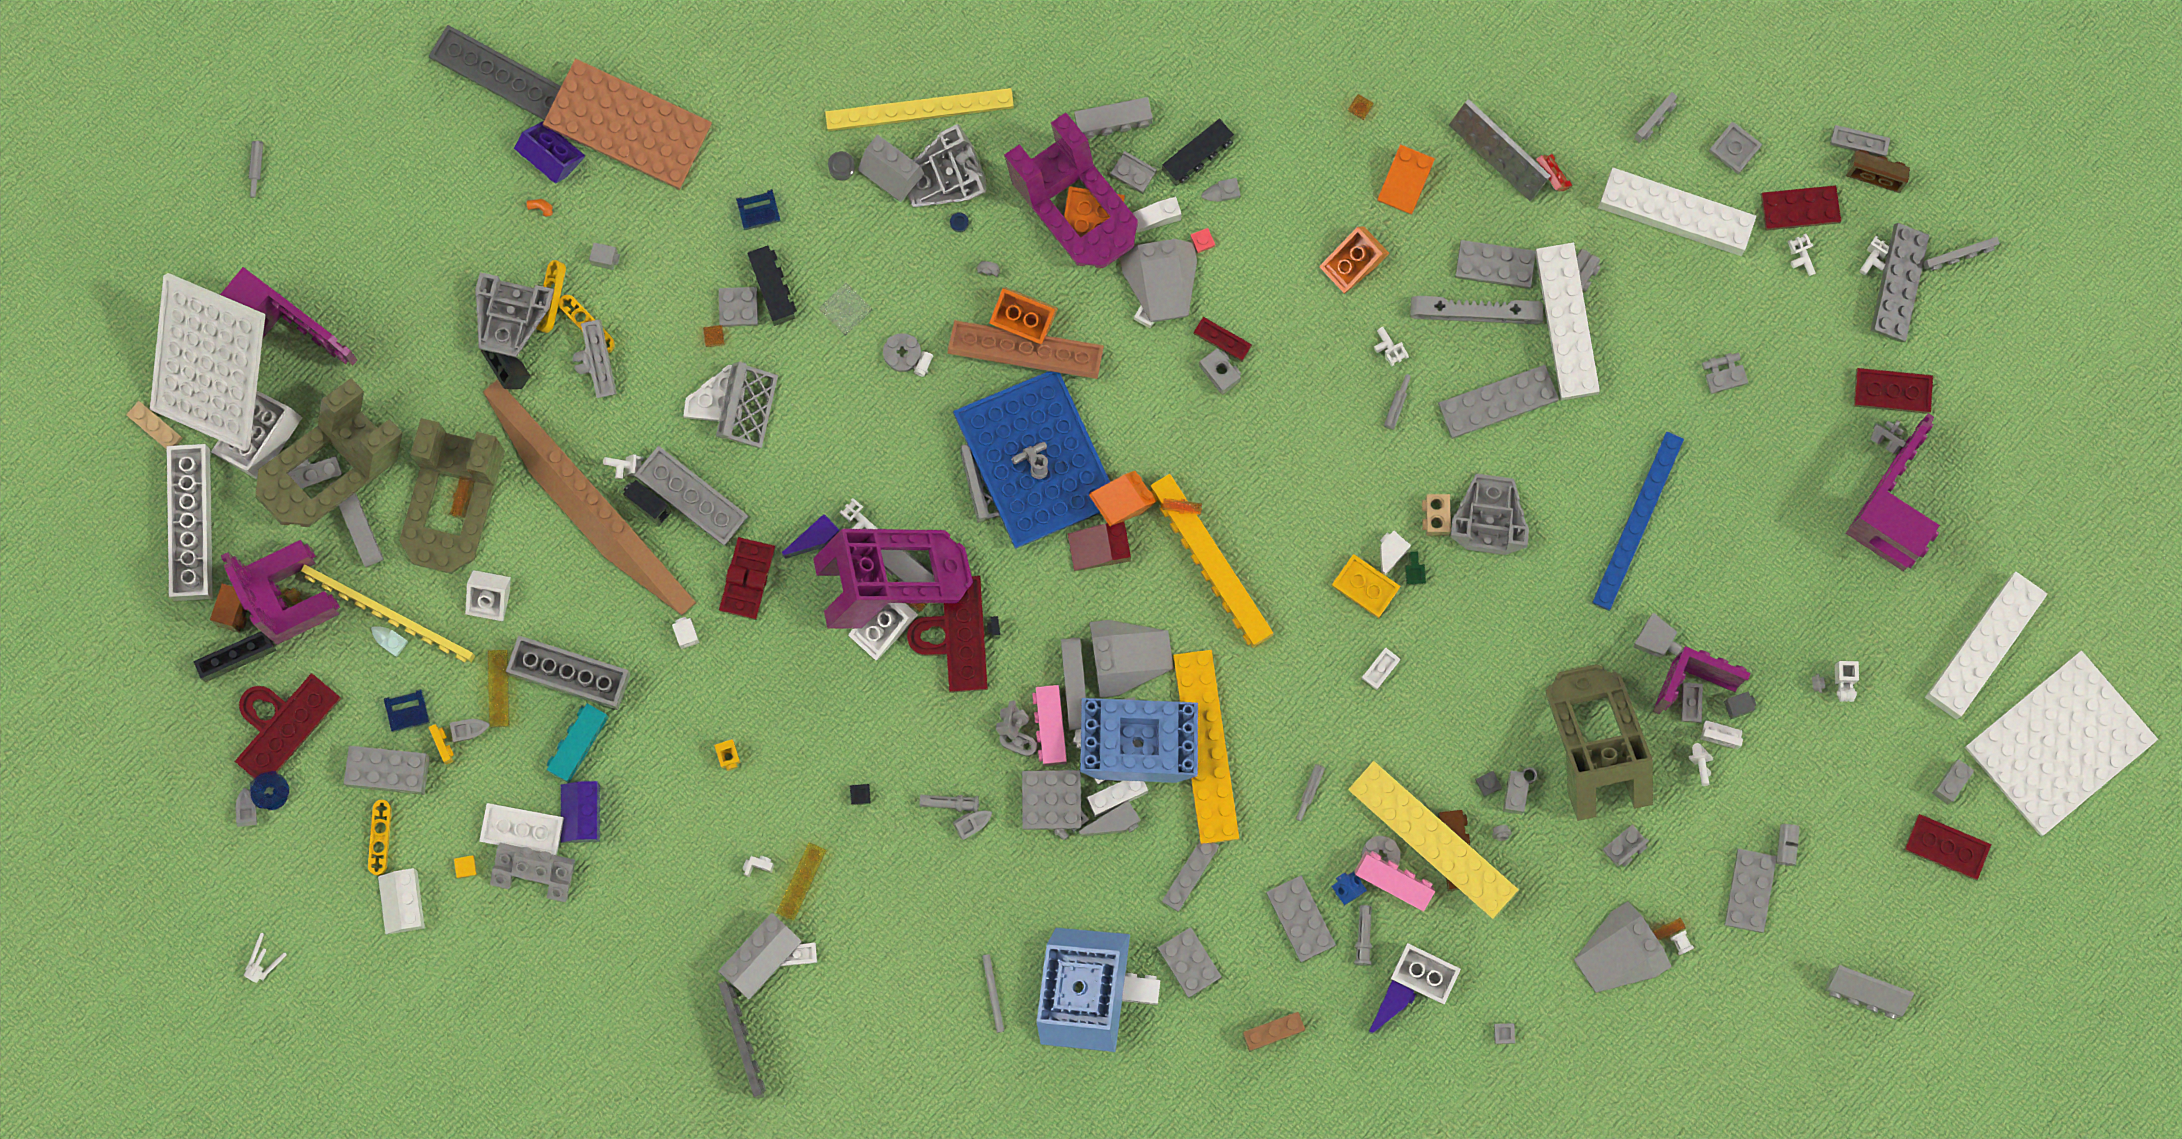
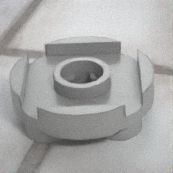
M903 333L889 337L883 348L884 360L888 366L897 372L910 371L918 364L921 357V348L917 339ZM901 348L908 351L907 354H904V357H900V354H897V351H900Z
M1386 836L1373 837L1367 841L1362 849L1361 858L1365 851L1379 853V850H1382L1386 854V857L1383 858L1385 862L1390 860L1397 865L1400 862L1399 847L1394 840Z

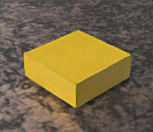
M473 855L454 859L457 878L477 875Z

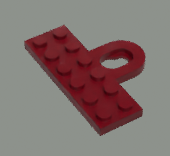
M980 575L972 576L973 583L957 603H944V616L919 618L910 625L907 632L908 644L915 653L921 656L947 655L949 693L988 690ZM931 627H938L945 632V639L941 644L935 645L923 641L921 633L928 631Z
M312 673L286 702L265 686H254L247 689L240 698L239 710L243 718L260 732L234 762L265 787L342 698ZM256 700L270 702L274 705L275 714L271 719L261 720L257 716V711L253 707V703Z

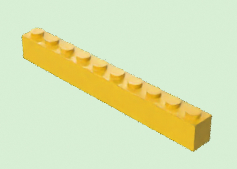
M1171 474L1150 485L1154 499L1161 505V508H1159L1161 513L1172 522L1170 526L1175 534L1179 533L1181 536L1180 542L1185 549L1189 548L1192 553L1190 556L1196 566L1200 565L1203 570L1201 571L1203 578L1206 581L1209 580L1213 585L1211 589L1216 597L1220 596L1222 599V607L1226 613L1230 612L1233 616L1232 622L1237 629L1240 628L1244 633L1242 637L1246 644H1251L1254 648L1272 637L1273 631Z

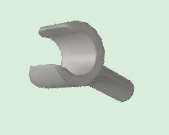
M960 153L955 157L956 162L960 166L966 163L976 173L980 171L971 163L965 153Z

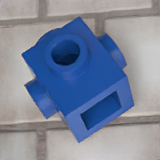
M1354 871L1348 875L1346 872L1336 878L1338 882L1331 886L1344 906L1367 891Z

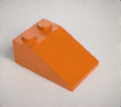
M1400 144L1377 201L1412 215L1435 158Z
M1365 226L1357 227L1319 267L1345 294L1374 270L1390 253Z
M1136 471L1124 474L1089 494L1109 526L1143 514L1156 502L1151 491L1148 490L1141 476Z

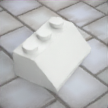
M414 868L399 870L379 876L385 934L424 929L417 870Z
M1407 943L1391 979L1437 1002L1445 1004L1461 969Z

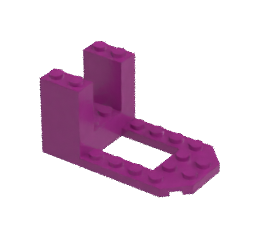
M1065 112L1051 122L1055 139L1054 144L1032 159L1020 144L1004 154L1012 184L1077 266L1090 265L1095 266V268H1105L1134 247L1138 219L1094 166L1088 139ZM1078 179L1081 180L1110 217L1081 238L1050 200Z
M244 267L241 268L220 294L265 314L263 338L282 316L289 324L295 323L298 326L296 329L303 335L308 333L312 336L311 340L319 347L322 345L332 357L335 358L337 356L344 364L349 363L352 366L357 362V358L352 351L345 345L342 346L337 342L338 339Z
M1929 413L1916 426L1912 436H1909L1906 440L1905 445L1900 449L1845 533L1902 571L1907 568L1911 569L1919 557L1923 558L1929 550L1927 547L1930 541L1934 542L1939 534L1937 531L1940 526L1939 524L1890 493L1897 484L1895 481L1898 475L1902 476L1907 469L1905 463L1908 459L1912 461L1918 452L1916 449L1924 443L1928 437L1926 434L1930 432L1934 425L1932 423L1934 416Z
M841 529L813 558L816 575L840 576L843 592L824 610L827 629H862L888 603H957L973 583L966 548L961 543L957 544L950 538L951 535L945 530ZM881 550H927L935 582H888Z
M299 540L247 566L229 552L221 555L223 562L227 563L224 565L228 577L245 610H249L251 614L249 617L253 625L276 645L340 615L338 611L340 605L337 599L326 591L290 608L286 601H283L282 597L280 598L282 592L278 584L275 583L300 572L304 565L310 567L316 564L313 559L316 555L308 543L304 544L302 540Z

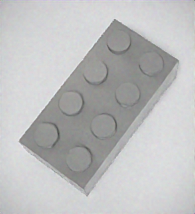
M349 746L344 785L351 788L425 795L430 757L426 753Z

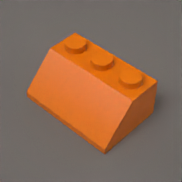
M1004 287L989 324L1042 345L1052 326L1058 308Z

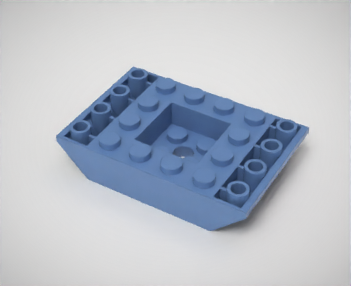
M1082 698L1080 772L1098 780L1177 783L1197 777L1198 703ZM1140 740L1143 742V746L1137 748L1132 742Z
M1055 928L1046 945L1036 1022L1042 1045L1116 1052L1130 934ZM1082 982L1084 988L1080 993H1077L1075 990L1076 984Z

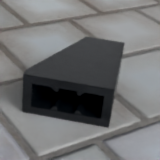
M637 480L633 483L629 482L623 490L625 491L623 493L624 497L658 527L672 513L664 501Z

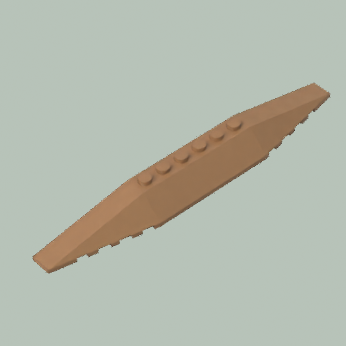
M498 379L485 389L483 393L529 473L604 558L652 594L656 595L680 615H683L695 605L694 599L509 391L502 387Z

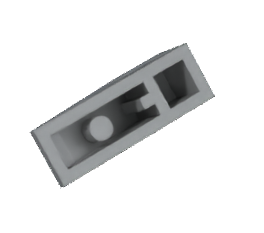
M1126 801L1081 829L1079 835L1083 837L1124 833L1127 830L1130 833L1139 827L1138 824L1141 820L1130 802Z

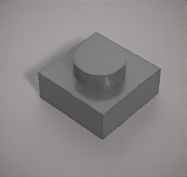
M1494 771L1475 779L1483 797L1502 788Z

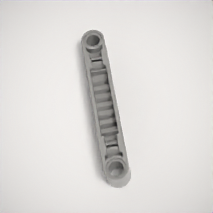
M1414 296L1411 297L1410 317L1428 320L1540 324L1543 323V303L1539 301L1514 300L1508 303V305H1506V302H1503L1502 306H1499V303L1496 302L1492 306L1491 302L1488 301L1487 306H1484L1483 301L1479 305L1475 301L1472 302V305H1469L1468 300H1466L1464 305H1462L1460 300L1454 304L1453 300H1450L1448 303L1443 297ZM1437 305L1440 306V308L1442 309L1441 311H1438V308H1436ZM1512 309H1516L1517 315H1514Z

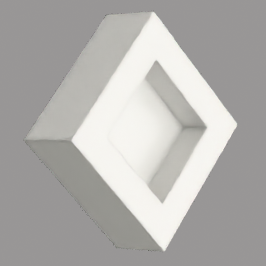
M1140 306L1134 316V320L1151 328L1154 322L1149 320L1143 307Z

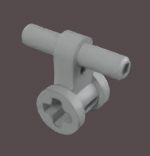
M1041 442L1033 447L1029 446L1023 449L1022 453L1011 458L1013 464L1027 459L1031 464V475L1036 479H1043L1048 474V459L1042 454H1036L1047 448L1045 442Z

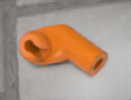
M527 200L528 210L540 209L545 217L553 214V207L546 200Z

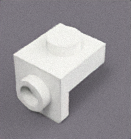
M751 856L750 860L746 859L744 863V875L750 877L753 867L772 873L774 864L770 863L771 859L760 856V858Z

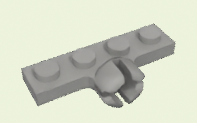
M601 320L581 323L586 347L584 351L574 353L573 362L583 361L584 364L575 365V370L579 374L591 373L597 398L615 395L617 392Z
M336 456L316 463H310L307 459L288 473L301 489L343 474Z

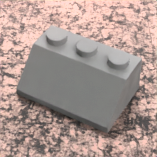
M878 134L865 149L858 168L860 173L899 202L906 197L924 175L920 165Z

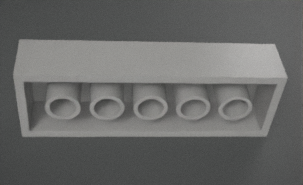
M519 635L506 669V673L509 676L619 710L631 675L629 670Z

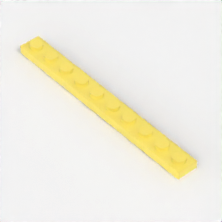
M1008 88L825 111L827 130L836 131L1012 109L1014 105L1012 90Z
M307 565L303 566L301 572L305 575L304 578L312 583L318 581L322 584L321 587L329 592L332 589L337 591V596L346 601L349 598L354 600V605L363 610L366 607L371 609V614L380 619L382 616L388 618V623L398 627L401 625L405 627V632L412 636L416 634L422 636V641L430 645L432 643L439 645V650L447 654L449 652L456 654L455 658L464 663L466 660L472 663L475 658L472 652L313 568Z

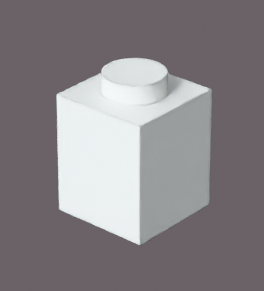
M683 617L676 620L675 624H672L681 649L699 643L691 618Z

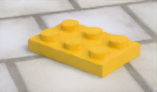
M1355 554L1352 555L1331 585L1377 618L1382 615L1401 587Z

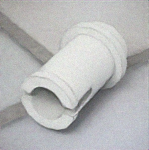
M922 351L917 366H914V373L916 375L924 377L925 374H928L927 369L933 355Z

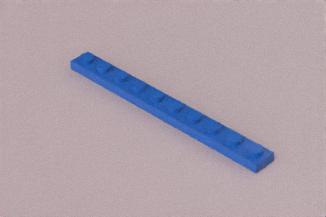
M1670 432L1665 433L1592 604L1610 611L1684 441L1683 438Z

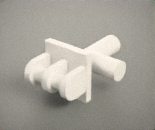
M1803 234L1801 238L1796 237L1794 241L1789 240L1788 244L1791 249V255L1799 252L1801 256L1791 261V266L1796 268L1804 264L1809 276L1816 274L1806 250L1813 246L1807 234Z
M1875 236L1867 248V251L1871 254L1860 269V273L1863 275L1867 274L1872 265L1880 270H1883L1885 267V263L1877 259V257L1883 260L1888 253L1889 246L1884 243V240L1880 241L1877 239V236Z
M1384 327L1377 330L1383 342L1374 346L1376 353L1388 348L1385 350V359L1388 360L1391 366H1394V363L1397 361L1401 362L1403 358H1409L1402 342L1394 345Z
M633 454L626 457V461L604 457L603 464L615 466V479H623L624 468V476H634L642 466L641 461H643V457Z
M853 498L849 505H845L844 511H840V514L849 523L853 518L858 521L852 529H862L863 527L866 529H878L860 513L863 506Z
M1695 743L1692 746L1693 755L1689 756V759L1699 766L1702 786H1708V777L1711 775V771L1706 767V762L1712 761L1713 757L1701 744Z

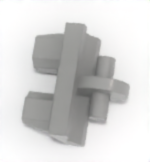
M1898 420L1894 424L1889 421L1886 422L1885 426L1890 428V431L1877 423L1873 427L1874 431L1870 439L1880 444L1884 436L1890 439V442L1885 449L1893 454L1906 443V441L1893 434L1896 432L1902 435L1904 430L1898 427L1900 424Z
M1015 700L1009 701L1008 708L1001 709L1000 718L1003 722L997 723L996 730L1000 736L1008 735L1012 740L1016 739L1019 728L1028 723V715L1024 710H1019L1016 707Z

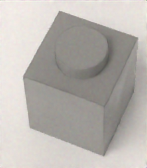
M594 242L589 261L593 266L613 270L614 265H618L620 254H618L616 247Z

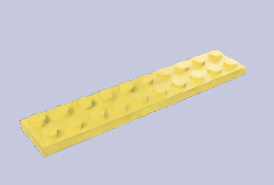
M1375 761L1369 765L1348 789L1492 919L1499 914L1519 891L1517 887Z

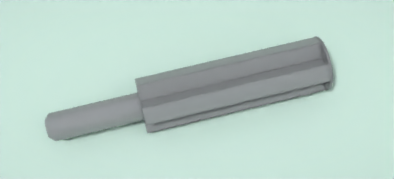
M252 141L249 169L251 198L256 197L257 180H260L263 153V142Z
M1409 374L1405 375L1400 391L1397 390L1384 423V427L1388 429H1395L1407 396L1405 391L1411 378Z
M1315 764L1301 799L1303 803L1296 817L1298 821H1302L1308 804L1310 805L1325 770L1321 765Z

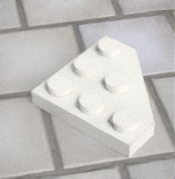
M727 365L715 377L704 383L696 392L686 397L684 418L719 422L732 365ZM743 389V390L741 391V397H742L743 401H744L745 389ZM742 406L737 409L736 413L740 420L742 419Z

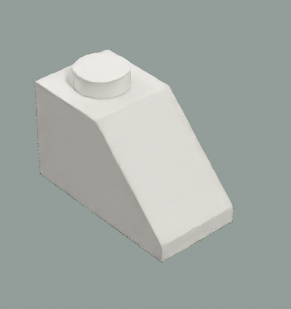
M1395 531L1391 534L1387 532L1380 540L1382 542L1380 546L1381 573L1385 576L1411 547Z

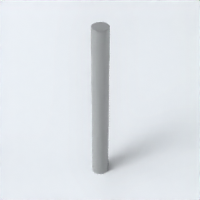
M990 954L983 955L982 959L996 1031L1000 1033L1004 1032Z

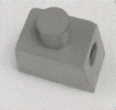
M1655 613L1651 614L1633 645L1635 649L1662 658L1666 651L1677 656L1682 648L1680 644L1673 641L1677 632Z

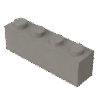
M1148 97L1074 112L1075 123L1087 139H1091L1094 135L1099 134L1107 136L1119 130L1120 132H1126L1134 127L1146 128L1149 124H1152L1153 120Z
M881 550L885 571L890 575L896 574L900 578L899 582H935L933 572L906 550Z

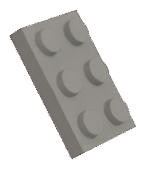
M1191 927L1158 947L1159 952L1188 998L1222 978Z

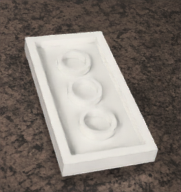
M487 803L479 842L499 845L501 842L557 855L564 817Z

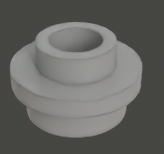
M1816 674V676L1812 677L1814 692L1819 691V693H1822V689L1825 688L1824 677Z
M1500 825L1493 828L1492 837L1498 841H1505L1512 832L1507 825Z

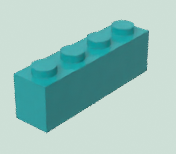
M588 703L585 707L582 706L577 713L578 719L575 724L573 722L567 729V737L559 742L557 746L558 752L555 757H550L546 765L548 766L547 771L567 783H570L609 718L607 714Z

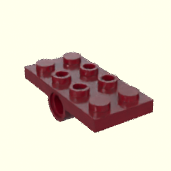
M738 537L732 562L727 571L726 585L719 612L757 620L776 546Z

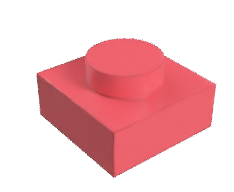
M1208 228L1190 235L1197 253L1215 247Z

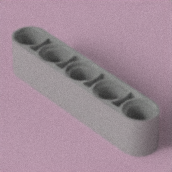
M354 493L339 504V508L364 566L369 567L383 561L384 558L357 494Z
M1080 637L1061 639L1069 730L1081 729V699L1086 698Z

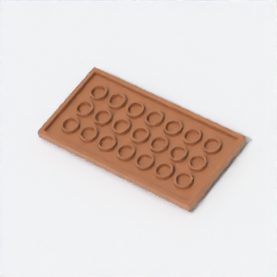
M576 58L543 123L544 127L678 190L681 189L712 125V122Z

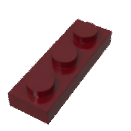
M1202 317L1193 332L1194 335L1243 362L1252 347V344L1205 317Z

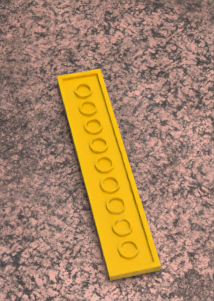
M1212 650L1175 654L1173 658L1180 702L1198 703V775L1191 778L1200 844L1239 840Z

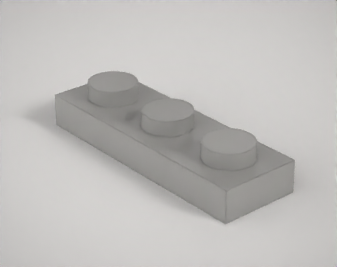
M1673 92L1670 93L1637 132L1634 138L1636 141L1641 143L1643 139H1649L1654 132L1652 131L1655 125L1659 127L1665 119L1664 114L1667 111L1671 113L1676 107L1677 95Z
M1835 125L1830 145L1854 151L1864 150L1871 155L1886 157L1890 138Z

